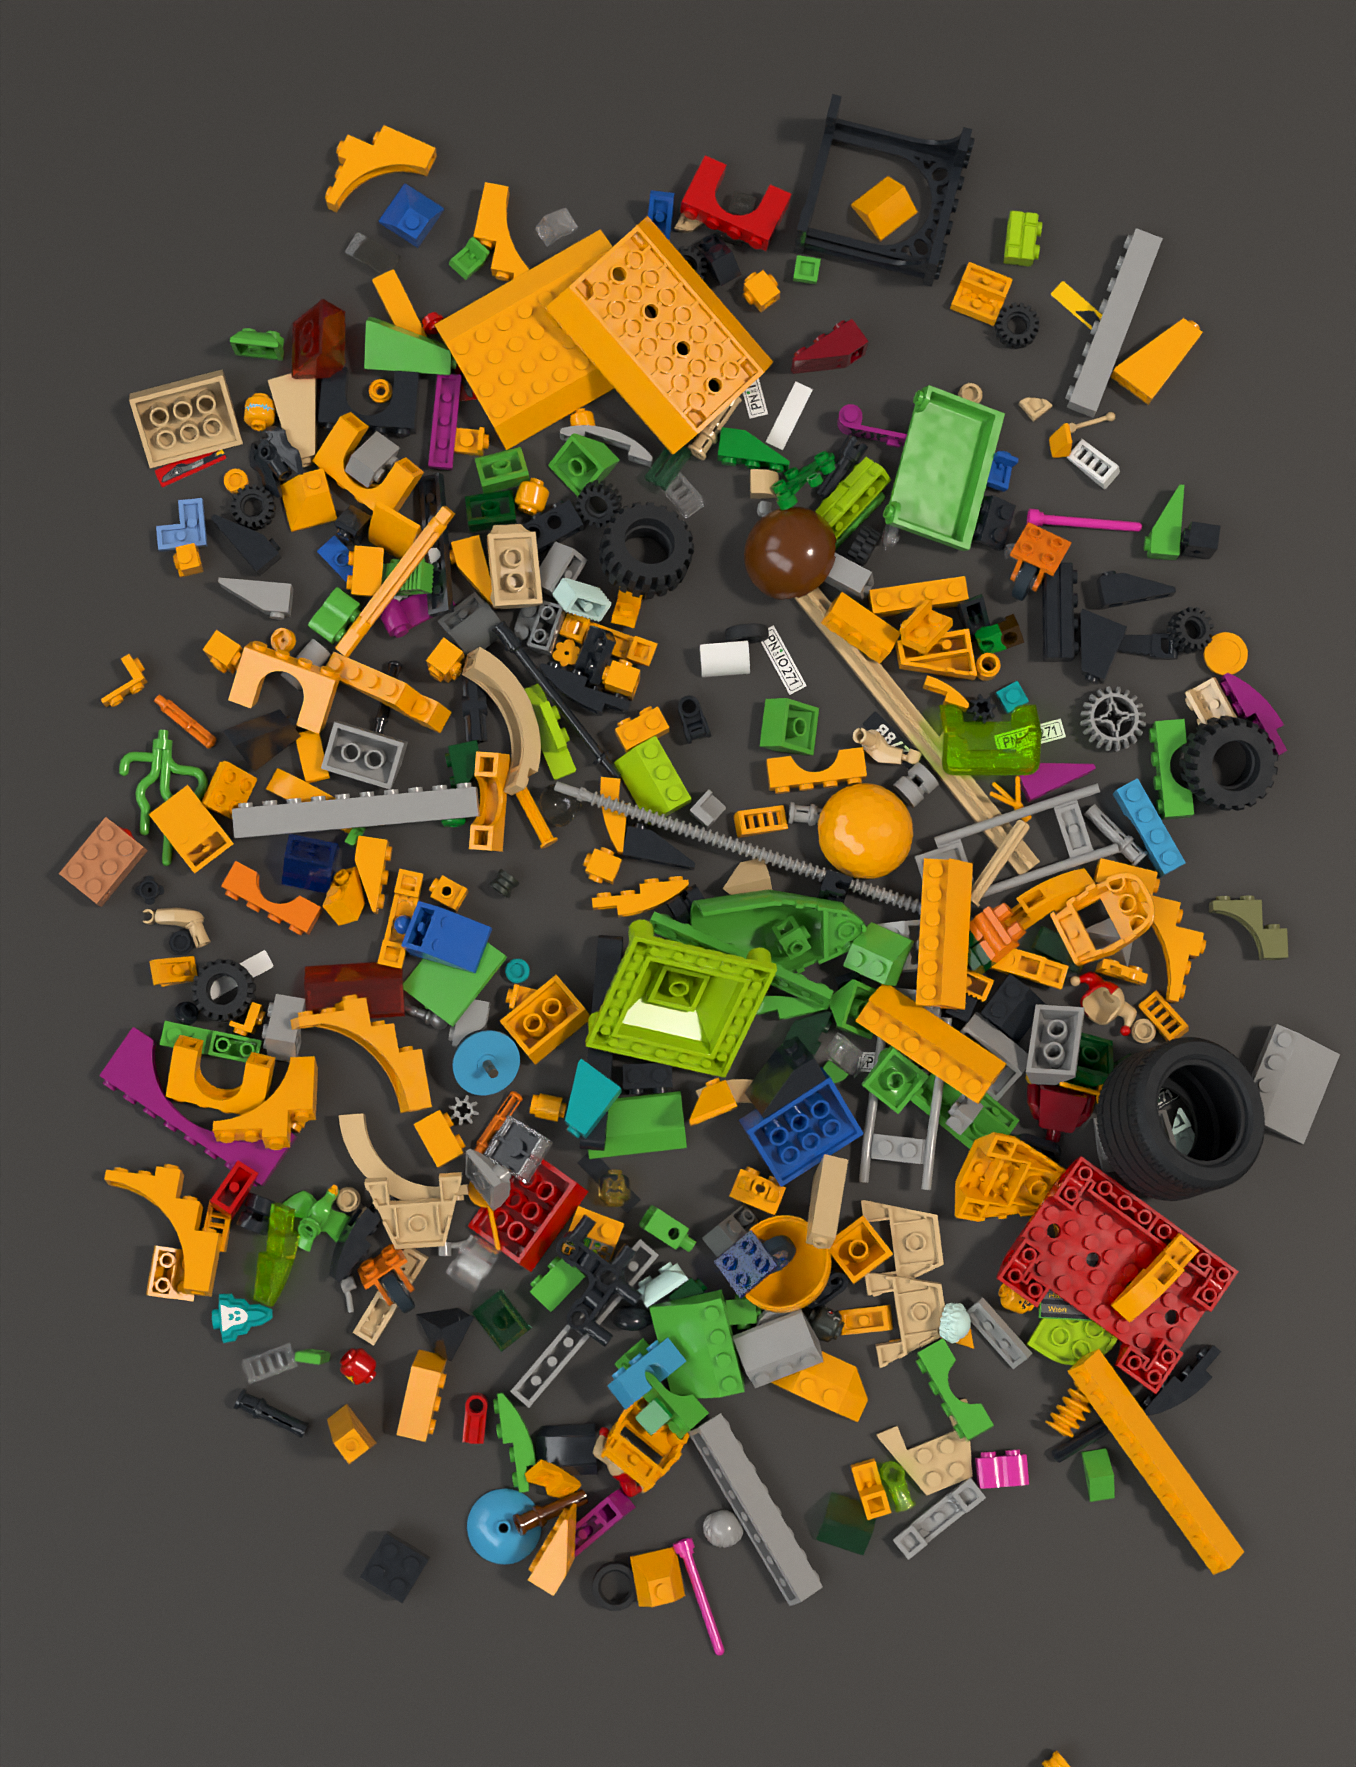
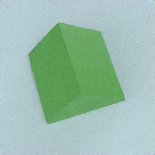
M521 447L475 458L484 494L516 487L523 481H530Z

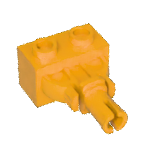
M748 1166L745 1170L740 1169L729 1197L775 1215L786 1187H781L772 1176H769L768 1179L760 1177V1171Z

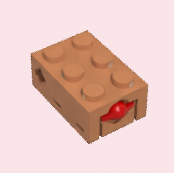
M105 817L59 874L102 907L148 850L134 839L130 830L117 826Z

